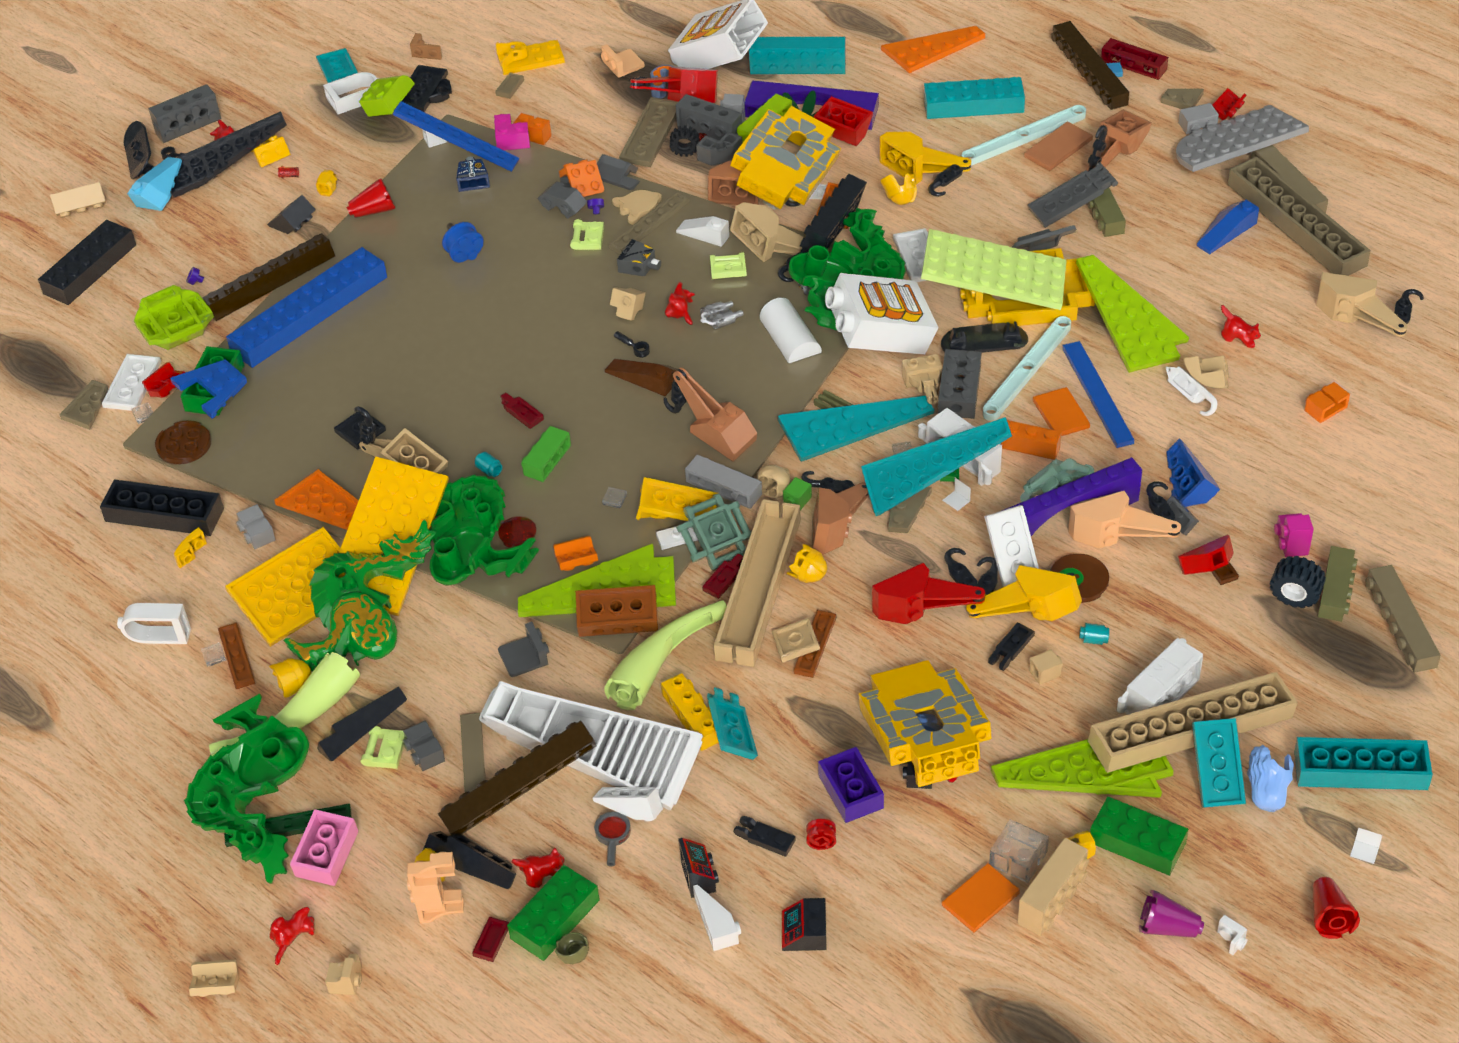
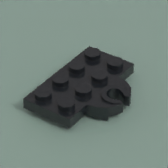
M418 65L410 77L414 82V86L402 102L425 112L430 103H439L450 98L449 94H452L450 80L445 79L448 75L447 69Z

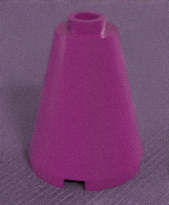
M1150 891L1152 896L1147 895L1140 919L1144 920V925H1139V932L1151 935L1193 938L1197 934L1201 935L1204 922L1201 921L1200 915L1158 891Z

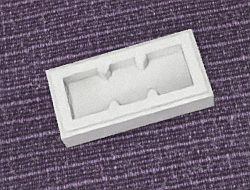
M676 527L656 532V537L662 550L686 544ZM689 528L688 531L693 542L697 541L698 539L693 528Z

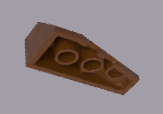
M614 359L605 369V373L666 397L672 390V382L675 380L673 373L678 369L662 364Z

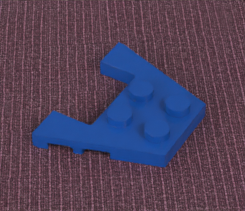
M222 360L171 378L172 384L180 391L198 382L212 394L214 398L201 405L202 410L212 419L217 415L216 412L221 407L226 406L225 402L230 397H234L247 383L246 377L227 360Z

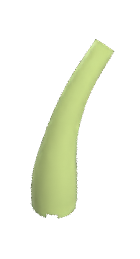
M724 600L701 607L675 619L635 647L611 674L604 688L606 697L608 699L611 697L617 702L616 706L621 709L635 710L636 706H641L662 664L671 651L694 632L723 619L727 608Z
M334 652L330 655L327 653L296 695L275 718L288 728L297 727L301 729L334 706L352 688L360 677L359 671L356 668L352 671L347 665L348 660ZM238 737L209 744L210 754L213 756L223 746L235 744L239 740Z

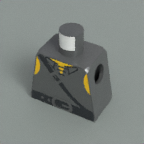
M631 239L617 258L618 272L646 276L650 269H660L661 260L655 259V250L652 247Z

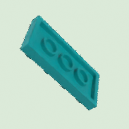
M1236 718L1192 722L1202 808L1246 804Z

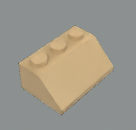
M100 182L50 195L57 216L60 215L61 218L70 216V212L87 211L86 208L89 207L94 209L101 208L106 203Z

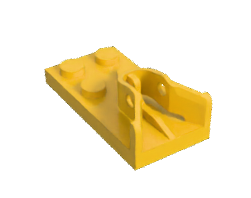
M550 40L539 44L535 43L529 46L520 41L496 43L497 57L503 75L565 63L558 40Z
M644 477L640 487L641 494L636 519L648 517L665 519L670 517L689 521L684 514V507H692L711 499L713 495L718 493ZM714 505L695 513V517L716 509L717 506Z

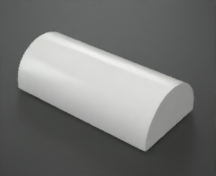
M773 299L762 308L760 320L788 363L822 353L820 345L788 299Z

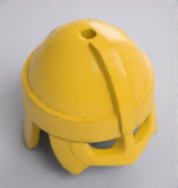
M913 173L905 175L904 185L899 186L893 175H888L880 180L888 199H891L895 204L905 205L914 202L917 186Z
M803 544V548L796 553L794 563L789 565L791 571L786 574L804 583L817 582L825 576L827 562L821 552Z
M293 658L269 666L273 670L272 674L277 677L278 686L283 691L284 698L296 694L311 674V669L307 663Z

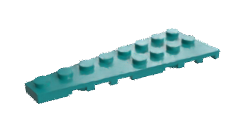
M926 396L782 414L778 416V422L799 460L802 462L934 414L935 409L932 404L928 403Z
M1006 417L861 466L875 515L883 514L1012 437Z

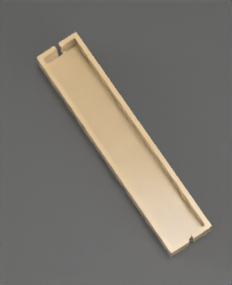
M762 500L714 644L715 661L732 664L733 661H736L738 665L755 666L801 521L800 505L783 502V518H780V502Z

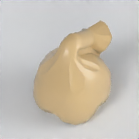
M765 464L757 475V479L762 481V494L774 499L783 496V491L791 481L789 470L776 465Z

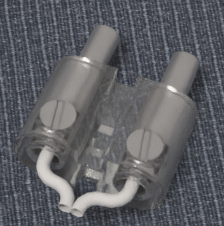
M718 301L701 308L702 319L700 321L710 324L714 329H719L734 323L735 319L743 316L744 313L742 310L733 313L729 309L733 307L732 301L726 303Z

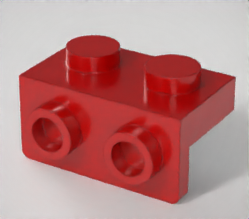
M1227 88L1212 106L1219 114L1218 117L1223 121L1227 117L1232 118L1237 112L1236 108L1239 110L1245 103L1243 99L1247 95L1244 93L1239 98Z
M166 362L144 379L142 384L150 397L164 398L170 394L169 391L176 388L172 384L171 378L185 372L174 370L171 363Z

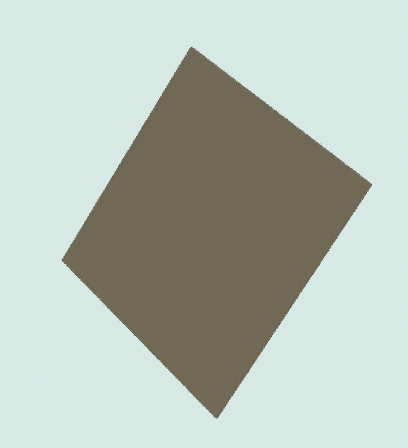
M446 115L441 120L497 147L494 129L452 115ZM423 138L383 179L395 209L356 218L354 215L350 216L348 214L326 236L330 240L335 257L273 290L236 329L361 247L384 261L387 278L255 367L251 368L243 362L244 367L241 373L246 377L247 383L234 397H230L226 401V406L223 407L219 416H215L212 419L207 414L185 412L180 397L183 391L177 388L123 443V446L127 450L317 529L324 527L329 534L344 540L347 532L346 529L277 506L274 500L318 469L359 500L375 457L364 452L361 448L358 450L335 433L334 427L355 414V407H362L386 428L385 432L376 437L377 439L393 440L406 428L448 461V467L441 474L449 477L448 483H453L461 477L466 478L474 474L476 476H487L488 479L498 481L499 486L505 493L503 500L506 507L504 508V520L501 521L498 531L495 532L491 541V547L497 551L506 550L523 544L529 538H535L536 541L530 549L538 548L539 551L522 574L512 573L508 578L504 571L489 576L478 567L475 569L474 574L469 575L466 580L454 586L518 612V597L650 544L654 546V558L673 556L676 583L692 561L690 551L686 544L662 550L656 537V532L679 526L688 521L670 517L665 519L648 517L637 520L636 514L639 508L640 487L643 478L646 477L702 489L686 482L685 468L696 455L723 464L728 468L753 478L785 436V432L778 422V416L802 412L849 348L842 332L819 326L817 324L818 320L812 313L805 312V308L812 305L807 300L808 295L804 294L803 287L796 281L785 282L779 278V268L793 255L773 252L772 257L763 262L730 231L735 212L733 208L628 174L627 177L640 181L635 189L627 190L602 181L604 192L584 197L586 201L596 198L604 199V207L600 208V214H593V209H588L586 203L576 214L567 219L557 206L548 211L537 198L549 186L557 181L560 182L559 171L564 168L563 165L568 163L578 164L579 161L585 159L530 141V148L505 150L519 157L517 165L511 172L448 141L429 148ZM470 156L475 159H482L488 172L490 188L459 192L456 178L458 163L465 161ZM637 190H647L661 194L662 200L658 203L659 205L678 191L689 197L690 202L639 241L655 250V259L661 260L660 269H650L646 276L619 273L617 258L620 254L609 249V243L630 228L632 224L628 222L629 214L621 215L620 208L613 205L612 199L626 196ZM714 216L729 221L730 237L722 247L676 233L681 223L688 219ZM574 220L604 222L601 250H575L570 247L574 234ZM461 222H469L482 235L484 240L483 247L474 260L468 259L461 263L455 262L442 246V239L449 230L447 224L453 223V225ZM781 225L803 237H806L803 231ZM581 230L580 241H584L585 230ZM834 242L828 249L829 255L831 254ZM744 252L747 276L712 279L710 255H738ZM789 271L784 273L786 277L792 278ZM679 282L683 284L682 289L695 294L691 297L693 302L688 303L687 310L693 322L692 325L688 324L684 317L677 319L673 317L668 318L665 315V309L669 304L668 299L671 293H674ZM613 288H633L645 292L643 308L637 312L634 320L630 321L616 316L617 307L610 305ZM773 299H788L820 345L822 353L788 363L760 320L762 308ZM732 301L733 307L717 314L726 315L742 310L744 313L743 316L720 326L700 321L702 319L701 314L707 305L715 306ZM717 314L705 317V320L713 322ZM619 331L632 339L634 343L647 342L650 348L649 355L643 358L636 357L633 346H628L615 338V332ZM227 338L217 348L229 349ZM614 359L662 364L676 369L682 367L718 403L731 402L743 410L757 432V440L733 462L690 433V426L697 418L687 400L679 413H672L664 405L663 399L665 396L605 373V369ZM671 390L666 398L668 403L674 407L675 404L671 401ZM506 392L513 398L521 397L542 413L544 420L529 429L504 409L500 396ZM185 420L197 421L209 430L211 446L206 454L196 461L187 464H171L163 461L157 454L155 440L162 430L164 431L173 426L175 422ZM550 426L569 432L571 446L544 482L524 476L521 466L522 460L529 454L532 446L539 441L543 432H546ZM487 452L498 459L503 467L501 473L497 477H490L476 468L475 458L478 454ZM721 497L724 504L733 503V501ZM589 535L597 553L598 561L588 566H576L569 571L560 570L556 562L553 545ZM433 539L430 543L432 550L425 555L424 563L418 564L416 570L432 576L429 568L430 559L434 553L435 544ZM697 540L694 541V544L699 552L702 547ZM576 613L531 616L535 620L579 637ZM638 633L584 636L579 638L617 654H623Z

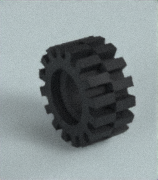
M684 125V128L678 126V129L674 128L670 135L671 151H675L676 155L680 153L681 157L683 154H685V157H688V154L692 156L693 152H697L696 145L699 143V133H696V129L692 130L691 126L687 128V125ZM681 139H688V140H690L691 142H689V143H681V142H679V140H681Z

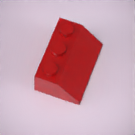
M831 96L814 115V118L835 129L832 135L833 138L857 147L866 136L873 112Z

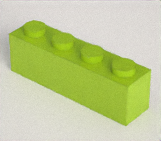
M778 94L768 99L763 106L759 107L754 114L738 126L737 133L742 137V143L768 109L784 116L792 106V100Z

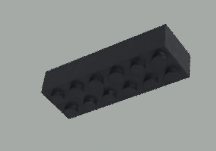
M848 174L845 179H841L838 188L835 187L832 197L829 196L827 198L825 207L821 206L818 216L815 215L811 225L806 227L804 232L806 237L801 241L800 247L802 249L800 254L809 252V249L816 245L825 247L827 250L830 248L845 227V224H843L844 219H847L849 213L855 212L856 208L859 207L867 184L866 181L852 174Z
M106 219L38 278L43 295L70 305L136 246L132 230Z
M116 479L113 480L100 505L105 522L183 533H192L199 527L205 536L212 535L224 510L219 493Z

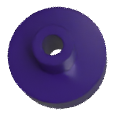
M604 199L587 200L588 209H593V214L595 215L600 214V208L604 207Z
M192 267L186 282L194 285L196 281L202 283L204 277L199 275L200 269Z

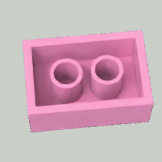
M314 809L290 863L295 877L335 886L359 832L354 818Z

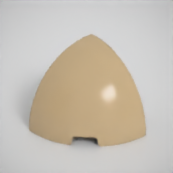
M1224 355L1201 359L1199 356L1184 358L1188 372L1199 383L1211 388H1228L1227 358Z

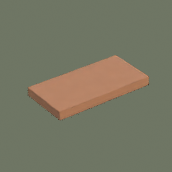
M1067 121L1024 152V157L1051 171L1092 141L1093 135Z

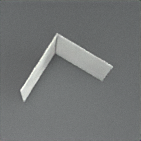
M955 478V491L942 501L958 511L970 502L971 488Z
M1358 828L1350 857L1374 864L1382 835Z

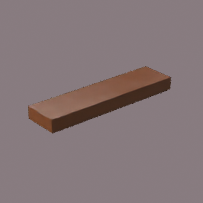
M817 610L812 627L820 649L798 657L794 674L814 678L837 618L835 613Z
M237 622L218 628L236 690L256 684Z

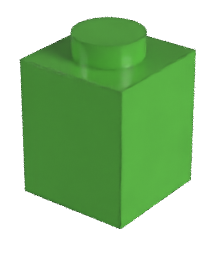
M796 477L783 491L784 503L800 505V511L812 497L811 484Z

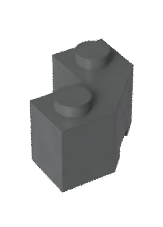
M727 132L720 141L705 136L696 145L697 160L711 166L732 161L735 152L742 144V137Z
M558 181L549 186L537 198L548 211L557 206L567 219L576 214L587 203L586 199L576 188H566L563 186V183Z

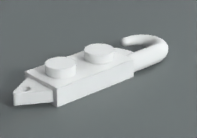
M1179 366L1177 368L1166 367L1169 378L1167 381L1186 398L1195 404L1201 403L1204 399L1211 403L1210 410L1207 412L1200 411L1201 415L1210 416L1216 411L1217 400L1204 386Z

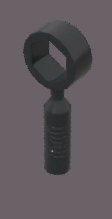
M169 146L161 150L163 160L167 157L176 158L186 154H177L175 148Z
M619 331L615 332V338L628 346H633L636 357L643 358L649 355L650 348L647 342L634 343L632 339Z

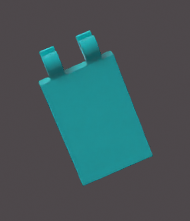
M346 48L316 56L327 83L358 73Z
M714 687V695L708 693L707 699L720 749L754 760L758 754L745 707L739 704V696L730 692V700L723 698V690Z

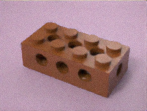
M655 585L575 591L579 637L654 632L658 630Z

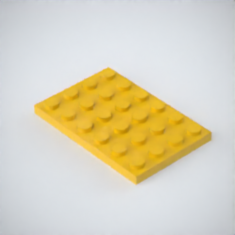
M322 527L225 586V590L271 647L318 618L314 613L309 584L315 573L314 569L323 563V559L334 556V553H339L340 547L326 529Z

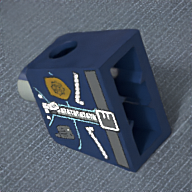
M470 156L465 161L458 163L456 178L459 192L490 188L488 172L482 159H475Z

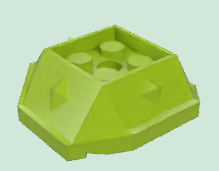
M172 285L142 298L134 323L149 345H156L169 350L203 335L208 323L214 316L199 293Z

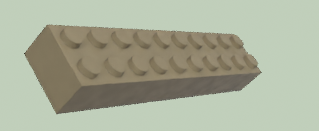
M1258 157L1230 169L1228 185L1245 200L1247 199L1259 207V212L1333 274L1349 276L1368 266L1370 249Z

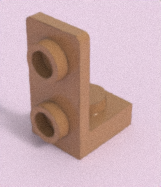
M415 33L410 43L412 57L441 60L440 45L425 44L424 40H422V34Z

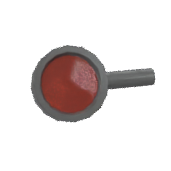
M613 811L601 815L596 820L594 826L598 841L608 846V866H615L616 846L624 843L631 833L629 819L625 815Z

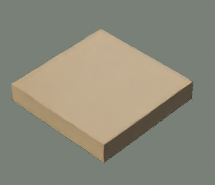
M809 618L771 631L782 663L820 649Z

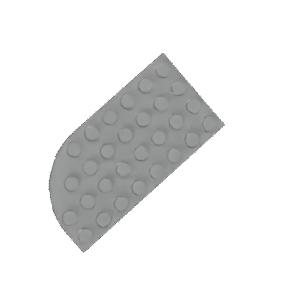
M1267 105L1262 109L1252 110L1244 115H1237L1233 119L1223 120L1216 125H1208L1206 128L1192 131L1191 134L1184 137L1176 147L1177 160L1182 166L1195 172L1309 132V126L1272 105Z

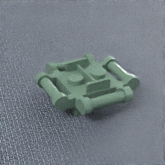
M1070 458L1064 462L1055 459L1027 481V484L1023 486L1025 492L1021 495L1020 500L1024 502L1035 495H1041L1094 473V468L1088 464L1076 463L1075 460Z
M718 493L713 495L711 499L692 507L687 506L683 508L684 514L689 521L677 526L676 529L678 533H681L690 551V558L693 563L706 557L711 570H715L724 561H731L737 554L744 556L746 548L742 541L750 539L752 530L750 531L739 509L740 504L738 501L728 505L724 504ZM714 505L718 507L695 517V513ZM731 511L733 512V514H734V516H735V518H736V520H737V522H738V524H739V527H740V529H741V531H742L743 534H741V532H740V530H739V528H738V526H737V524H736V522H735V520H734V518H733V515H732ZM689 528H693L703 551L698 552L688 531ZM736 545L737 550L715 559V553Z

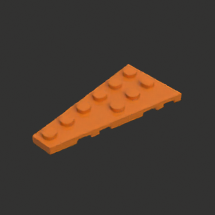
M971 26L881 45V51L908 73H912L985 39V32L977 26Z
M318 469L274 501L277 506L348 530L359 500Z

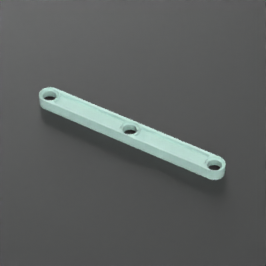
M1082 105L1072 106L962 152L961 157H972L971 166L1050 134L1067 121L1074 124L1085 119L1086 108Z
M1060 316L1055 319L984 405V419L994 421L1000 417L1071 330L1070 318ZM1064 323L1067 326H1060L1059 324ZM1024 366H1031L1032 368H1031V369H1024L1023 367H1024ZM988 410H994V411H996V412L993 413V414H990V413H987L986 411H988Z

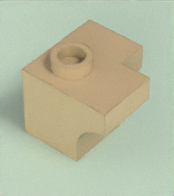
M613 288L610 305L617 307L616 316L630 321L634 320L637 312L643 308L645 292L633 288Z
M349 954L345 961L329 964L325 981L329 994H356L357 987H360L362 981L360 973L362 965L358 954Z

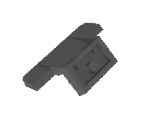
M605 154L601 155L597 166L602 181L627 190L635 189L640 181L627 177L630 172L636 174L638 167Z
M1075 225L1052 232L1050 229L1019 237L1018 242L1012 248L1027 251L1050 249L1058 246L1062 236L1075 233L1077 229Z

